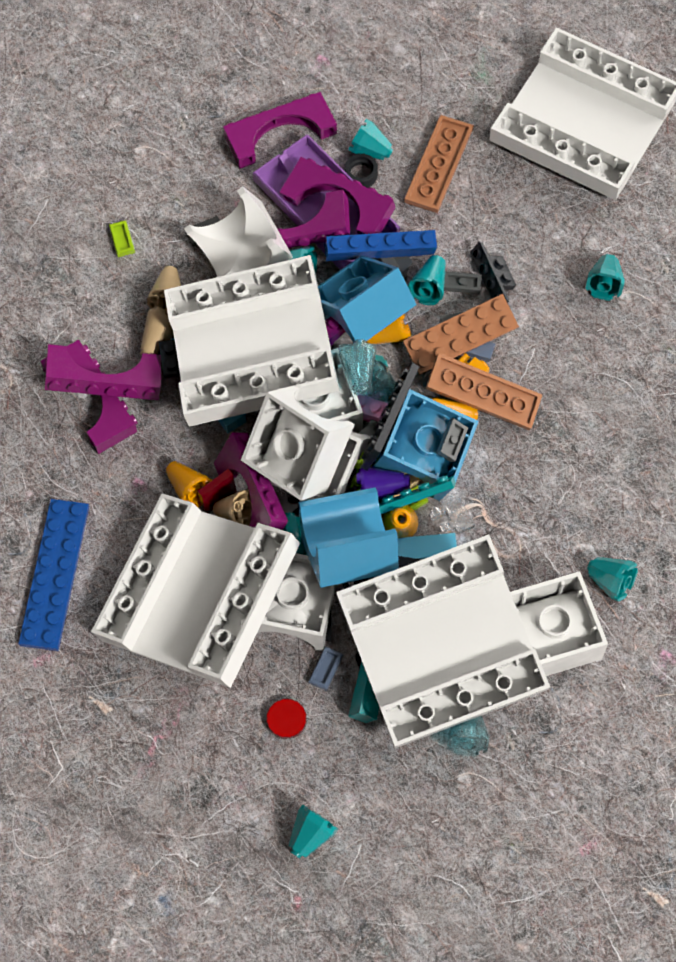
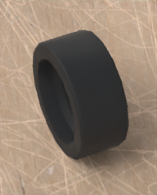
M355 154L347 159L345 172L353 180L359 181L362 186L368 188L378 178V164L370 155ZM357 165H365L372 170V173L367 177L358 178L351 174V169Z

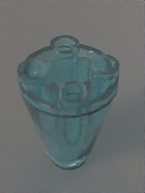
M357 339L353 344L339 345V358L351 389L355 395L368 394L372 383L376 345L366 343L364 339Z
M371 359L353 378L357 391L363 396L389 403L387 400L392 391L394 392L396 382L387 366L381 361Z

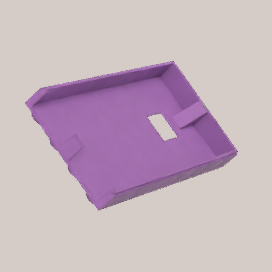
M308 134L253 172V181L297 226L303 225L314 218L325 202L326 193L333 192L322 191L312 194L304 199L298 207L282 199L279 192L300 157L310 158L318 165H325L333 172H340L347 179L353 181ZM348 197L350 235H358L356 228L360 220V209ZM390 217L381 233L400 232V226ZM315 243L325 254L324 243ZM354 260L332 262L342 270Z

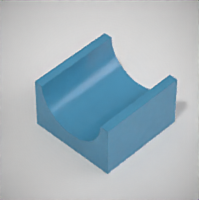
M362 255L318 286L325 320L329 317L335 319L357 347L417 305L398 267Z
M409 389L381 453L373 462L372 467L401 471L413 475L425 483L429 482V484L437 482L436 479L446 475L447 477L453 476L456 482L479 421ZM454 418L468 427L456 461L450 462L436 452L449 419ZM452 489L434 495L433 499L441 501Z
M376 487L298 502L301 540L320 588L376 577L399 569L396 529L385 531Z

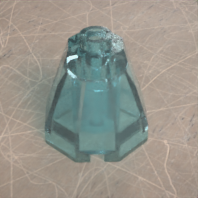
M482 715L450 728L447 738V749L450 750L452 747L455 754L477 756L481 750H483V753L488 751L489 734Z

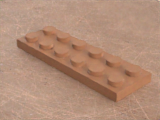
M440 115L405 196L404 203L435 213L439 212L474 125Z
M501 294L404 340L403 344L412 363L420 366L417 373L421 375L433 368L438 353L454 359L519 328V325L504 295Z
M438 353L425 388L527 430L532 429L542 398V394L441 353Z

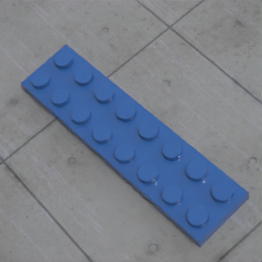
M51 499L19 639L20 646L59 651L90 507L87 503Z

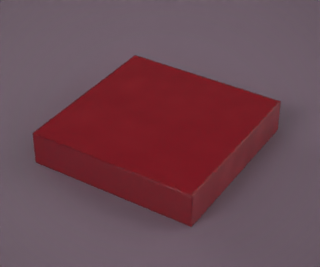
M229 469L197 491L201 507L205 513L212 511L214 504L218 500L237 492L233 474Z

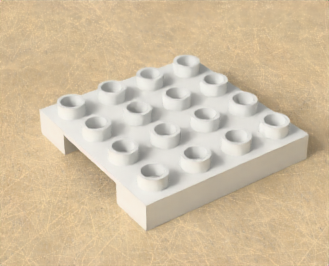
M556 27L541 50L539 63L514 102L506 104L491 127L489 141L616 200L675 104L676 82Z
M310 255L164 290L168 319L174 332L181 377L179 389L183 415L189 427L258 411L262 407L267 392L293 385L300 389L296 401L340 391L315 270Z
M162 493L91 633L108 644L231 688L300 542L290 532L257 523L256 527L253 528L202 512L192 502Z
M490 535L336 592L395 748L550 689L537 652L532 648L503 576L504 570Z

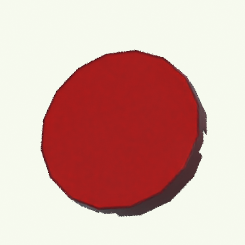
M292 699L276 701L267 713L268 728L276 737L281 739L299 736L307 724V714L304 707Z

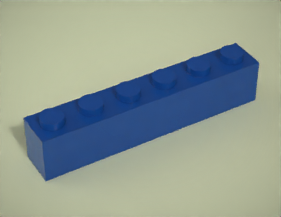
M435 230L326 236L324 248L326 261L356 260L361 255L371 259L434 255L437 249Z

